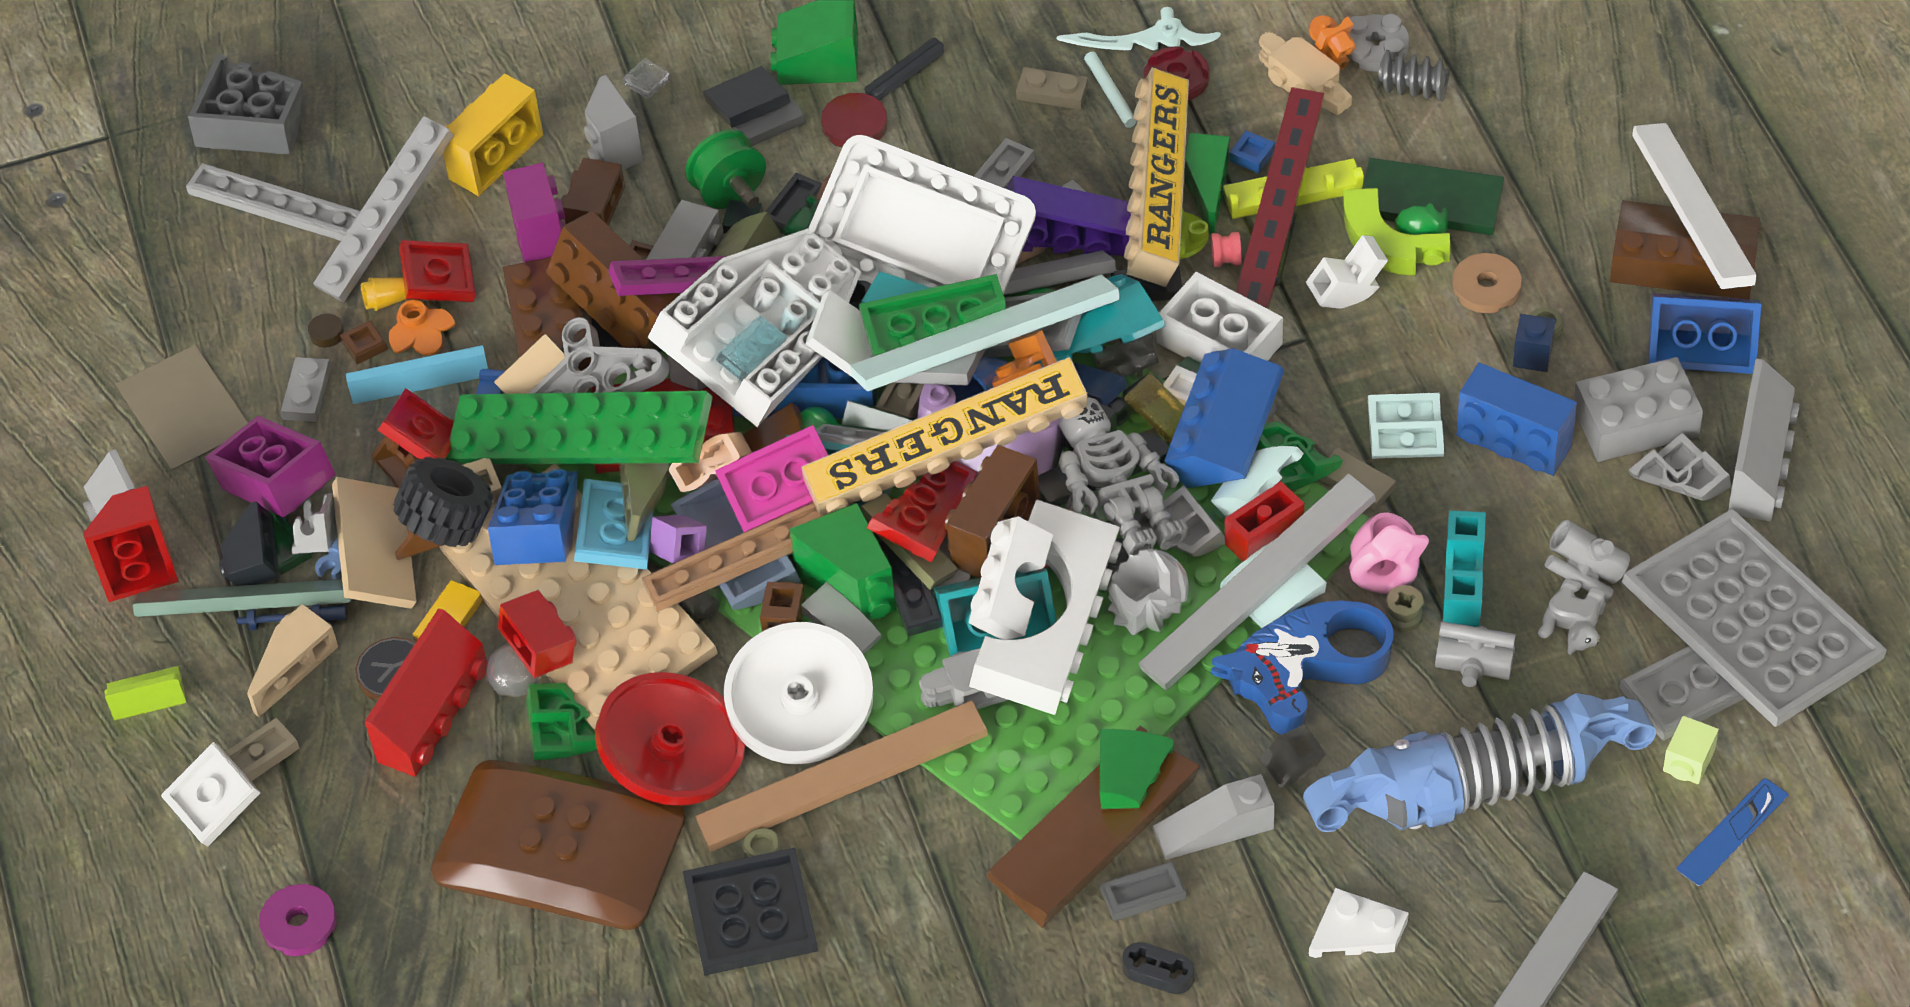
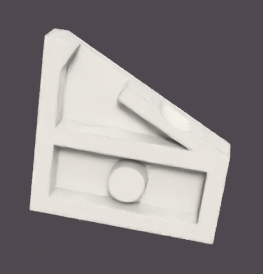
M1335 888L1309 947V956L1314 958L1322 957V952L1345 951V956L1360 955L1367 951L1375 953L1395 952L1407 925L1409 913Z

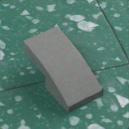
M827 582L801 604L802 614L816 624L830 627L842 633L859 648L862 654H865L881 639V633L847 598Z

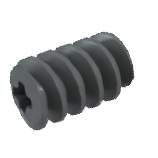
M1386 50L1380 63L1377 89H1379L1383 82L1385 92L1390 93L1396 84L1399 95H1403L1409 87L1412 97H1417L1421 89H1423L1425 99H1430L1434 91H1436L1437 100L1442 102L1447 90L1450 66L1448 69H1445L1443 58H1439L1436 65L1432 67L1429 56H1426L1420 65L1417 62L1416 54H1412L1409 62H1405L1403 52H1399L1396 59L1392 60L1390 50Z

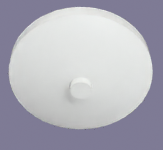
M810 622L781 624L753 637L734 657L724 684V701L727 715L738 737L757 754L786 764L818 762L845 749L863 730L873 705L872 676L868 663L859 648L837 630Z

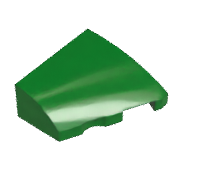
M1280 421L1265 424L1256 448L1257 451L1270 447L1294 446L1304 453L1298 461L1283 467L1279 472L1283 477L1280 481L1291 491L1328 476L1339 469L1343 462L1341 457L1336 454L1331 458H1327L1313 450L1316 442L1296 434L1292 428Z
M566 683L529 684L526 706L533 761L571 757L597 750L595 731L586 721L590 717V713L584 706L575 701L574 693Z
M1100 729L1101 809L1140 808L1147 796L1146 790L1148 786L1154 783L1160 774L1161 764L1167 754H1172L1174 751L1173 739L1142 731Z

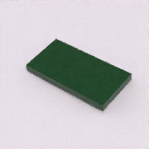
M1369 158L1362 189L1378 188L1379 212L1384 220L1395 221L1402 210L1412 206H1426L1431 203L1440 213L1442 208L1447 209L1448 229L1493 235L1504 177Z

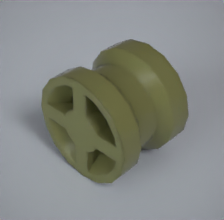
M1408 585L1396 586L1390 590L1387 595L1386 616L1390 620L1392 628L1401 632L1413 631L1422 622L1423 596L1417 588Z

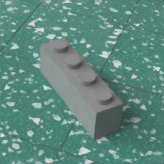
M681 200L646 260L709 257L713 246L720 243L723 235V226L720 225L718 210Z

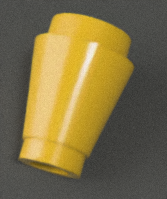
M402 277L369 278L367 282L361 283V294L366 309L374 308L375 311L406 300Z

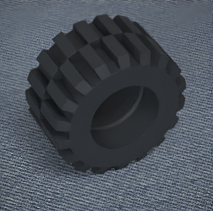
M424 457V459H417L414 463L410 464L393 503L395 507L393 510L395 515L399 517L398 520L407 526L409 531L426 541L449 547H456L457 545L466 546L469 542L473 543L476 540L494 498L490 492V486L483 482L484 479L470 468L445 458Z

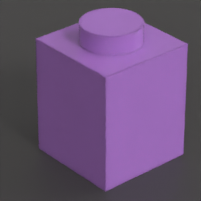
M683 514L652 517L649 552L671 563H676L697 554L705 548L707 526Z

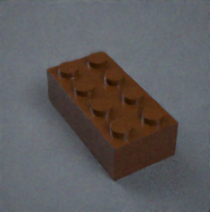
M593 211L564 225L546 273L579 306L594 318L603 329L619 342L623 348L662 351L648 336L660 312L680 294L618 296L608 272L611 261L644 259Z
M552 257L502 267L520 357L544 334L564 353L562 342L564 326L574 318H583L581 306L546 273ZM585 328L576 332L573 342H579L585 337ZM591 357L584 358L579 363L578 369L580 371L585 370L590 365Z

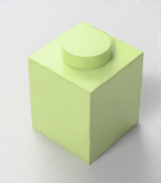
M1682 716L1666 750L1663 771L1679 780H1688L1699 784L1715 751L1719 729Z

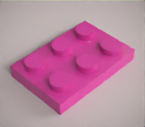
M813 425L715 470L716 476L743 532H747L813 502L803 479L801 466L828 456Z

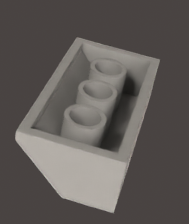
M1756 358L1728 511L1733 509L1742 517L1771 522L1774 507L1781 508L1785 487L1778 486L1779 479L1786 480L1790 459L1783 458L1784 451L1791 452L1795 431L1788 430L1789 423L1796 424L1800 403L1793 402L1795 387L1763 359Z

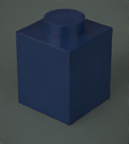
M1520 314L1515 338L1513 367L1548 372L1556 319Z

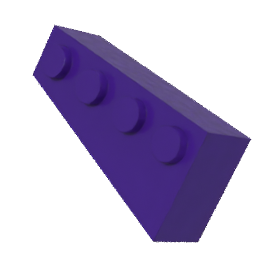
M1012 176L1005 189L1030 199L1036 210L1035 221L1022 252H1033V247L1053 248V253H1067V251L1073 249H1084L1085 254L1103 250L1108 255L1124 256L1130 237L1126 235V227L1131 217V212L1127 211L1129 201Z

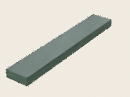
M342 579L139 592L133 602L134 616L141 617L300 606L301 604L305 606L349 603L351 599L344 598Z

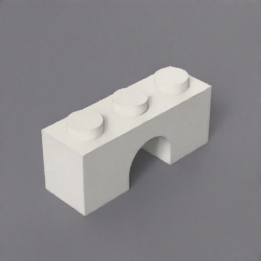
M1019 516L997 523L991 534L990 539L992 543L988 557L981 568L982 578L980 585L971 602L972 612L969 624L1001 640L1025 636L1034 602L1020 594L1015 584L1016 571L1026 573L1044 568L1053 534Z

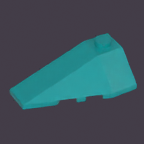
M1115 275L1108 278L1118 288L1119 300L1082 313L1070 349L1052 351L1056 361L1058 362L1068 357L1072 359V353L1091 352L1094 354L1103 351L1102 345L1106 342L1122 338L1124 344L1165 327L1163 318L1140 282L1125 275ZM1041 360L1033 363L1034 365L1040 363L1043 368Z

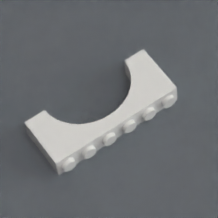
M1036 500L1028 522L1053 534L1045 563L1055 572L1063 586L1066 597V611L1050 628L1029 638L1001 640L985 636L974 666L969 687L1055 715L1059 702L1067 703L1074 683V681L1068 680L1070 672L1078 673L1084 654L1078 651L1079 645L1087 646L1094 626L1088 624L1089 617L1097 618L1103 597L1097 596L1099 589L1107 590L1113 570L1107 569L1109 562L1116 564L1122 543L1116 541L1120 527Z

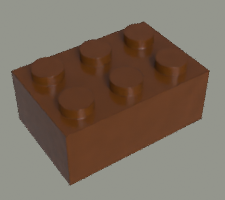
M997 445L991 456H986L983 459L978 476L973 483L969 482L962 495V501L956 509H952L949 512L945 521V529L948 532L949 541L947 549L950 551L952 563L958 570L981 578V568L988 557L992 543L990 539L991 534L997 523L1018 516L1026 521L1029 520L1036 500L1040 501L1036 458Z

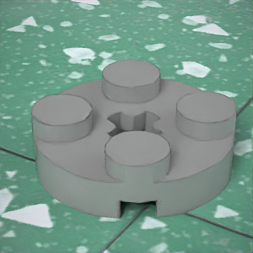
M1373 14L1350 18L1354 25L1349 35L1356 44L1355 50L1347 55L1350 63L1352 59L1359 63V68L1365 71L1379 72L1380 63L1386 50H1390L1392 60L1396 59L1399 52H1403L1404 58L1407 56L1409 35L1397 15ZM1378 40L1380 45L1375 46L1371 41Z

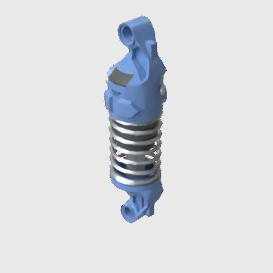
M1575 693L1562 702L1557 701L1549 705L1546 704L1541 715L1531 708L1527 715L1528 730L1523 719L1514 713L1510 719L1511 735L1505 723L1496 718L1492 725V731H1489L1484 724L1479 722L1475 731L1469 732L1461 727L1458 736L1454 737L1445 731L1441 734L1435 733L1432 735L1423 731L1407 735L1401 740H1397L1394 745L1379 749L1368 748L1349 767L1330 773V775L1317 780L1304 792L1303 799L1316 827L1323 832H1332L1341 828L1346 823L1348 815L1355 808H1361L1381 817L1399 830L1407 828L1418 829L1423 824L1429 827H1437L1452 822L1456 815L1465 813L1468 807L1476 810L1480 806L1481 801L1493 806L1499 796L1511 801L1515 797L1516 792L1528 796L1532 793L1534 787L1545 792L1549 789L1551 783L1563 787L1565 784L1580 783L1585 779L1593 759L1609 740L1623 744L1631 750H1640L1653 742L1656 730L1641 703L1637 700L1627 699L1624 696L1602 700L1591 695ZM1535 722L1537 724L1540 734L1536 733ZM1517 725L1519 727L1522 739H1519ZM1540 765L1546 775L1544 784H1541L1536 779V766ZM1523 771L1529 780L1526 789L1519 784Z

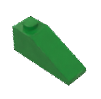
M1189 133L1187 146H1185V182L1202 220L1208 224L1209 234L1211 235L1216 233L1223 185H1225L1229 164L1230 137Z

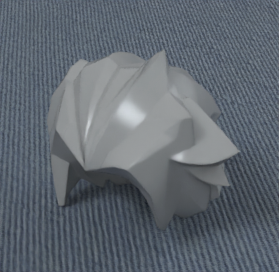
M1156 549L1140 550L1138 555H1130L1126 562L1120 563L1118 572L1115 571L1109 581L1108 598L1112 604L1107 611L1115 613L1114 625L1125 626L1132 635L1146 628L1161 633L1163 619H1169L1172 613L1179 614L1182 602L1188 600L1189 582L1185 569L1172 555Z

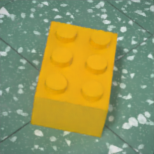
M504 73L498 80L490 84L486 91L473 103L469 104L451 124L445 126L454 134L443 151L448 178L473 194L480 196L503 172L544 135L534 89Z

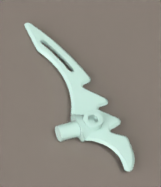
M1164 7L1160 11L1161 20L1157 21L1156 25L1134 34L1102 36L1086 32L1060 35L1056 39L1071 44L1101 49L1131 50L1133 43H1137L1150 50H1157L1158 42L1168 47H1179L1180 41L1184 40L1189 45L1196 46L1216 40L1220 37L1221 33L1200 34L1192 32L1183 26L1180 19L1174 18V12L1171 7Z

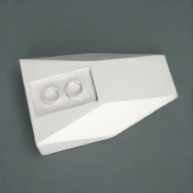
M807 228L719 260L660 312L648 338L758 427L823 357L805 344L822 296L831 290L849 303L861 271Z

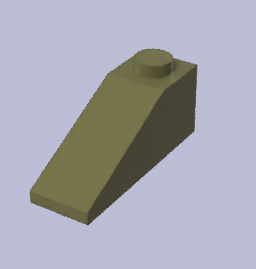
M672 463L619 464L628 541L636 540L648 517L663 496L667 478H673L669 472Z

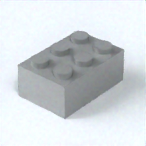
M1677 357L1576 382L1574 401L1577 402L1576 416L1597 462L1668 445L1681 433L1688 439L1698 438L1700 435L1703 409Z

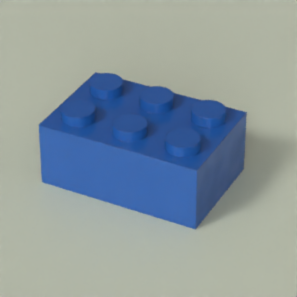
M1478 362L1459 393L1456 436L1470 444H1477L1494 451L1501 457L1523 463L1535 471H1542L1554 476L1572 447L1577 402Z

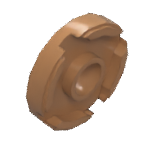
M1480 253L1471 255L1458 264L1453 273L1452 290L1465 308L1479 313L1491 314L1499 312V308H1504L1505 306L1509 308L1515 304L1520 296L1522 276L1518 267L1508 258L1498 254ZM1489 280L1494 282L1495 285L1484 287L1479 282Z

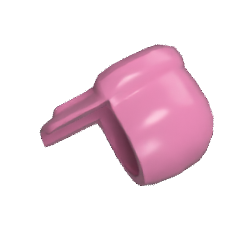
M1387 512L1379 513L1369 518L1360 527L1351 542L1352 562L1349 569L1352 581L1360 588L1380 594H1388L1396 586H1409L1417 577L1420 564L1419 557L1427 547L1429 538L1426 535H1416L1412 526L1398 515Z

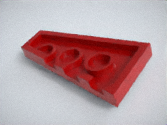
M958 461L949 463L950 466L942 472L936 474L927 472L923 474L916 484L912 483L906 488L903 495L898 499H893L883 512H878L873 516L867 529L909 550L912 554L932 562L947 534L945 529L947 515L952 509L958 507L962 501L965 487L969 482H973L977 471Z

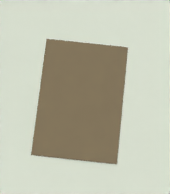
M196 345L115 384L171 470L220 446L248 424V421Z

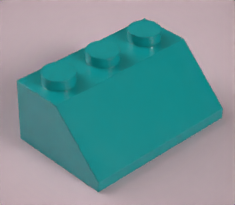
M1042 568L1026 573L1016 571L1015 584L1021 595L1033 601L1034 604L1025 636L1013 638V640L1035 636L1057 622L1047 570ZM981 578L934 588L950 657L959 652H969L981 648L985 636L999 639L968 623L972 612L971 602L978 591Z

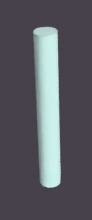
M1095 52L1087 53L1084 60L1125 127H1133L1137 120L1133 119L1134 114Z

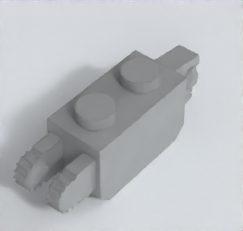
M981 648L969 652H959L943 659V668L933 670L931 673L927 672L925 675L923 674L919 681L920 689H922L921 700L924 705L931 708L952 702L957 707L972 700L976 709H980L1009 699L969 687Z

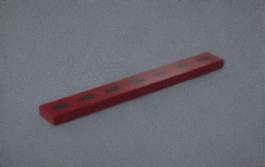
M1291 87L1236 293L1267 309L1270 306L1324 102V93Z

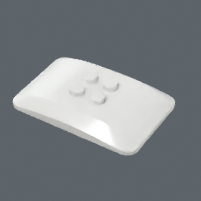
M856 135L848 139L844 144L808 229L861 271L858 280L868 281L872 284L880 271L933 288L997 274L1004 295L1035 221L1036 210L1031 200L1023 195L873 138Z

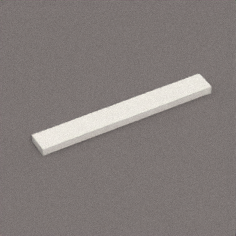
M1666 123L1634 126L1632 135L1720 288L1726 289L1755 285L1756 273Z

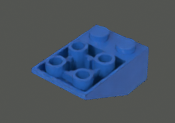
M556 469L547 473L534 474L520 471L507 475L488 525L495 565L566 562L572 545L578 471L566 472L562 469Z

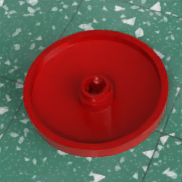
M655 672L642 674L630 678L617 686L606 698L598 716L595 729L597 750L609 773L632 793L644 799L665 805L696 804L709 800L721 793L735 778L745 750V744L730 724L724 697L705 683L676 673Z

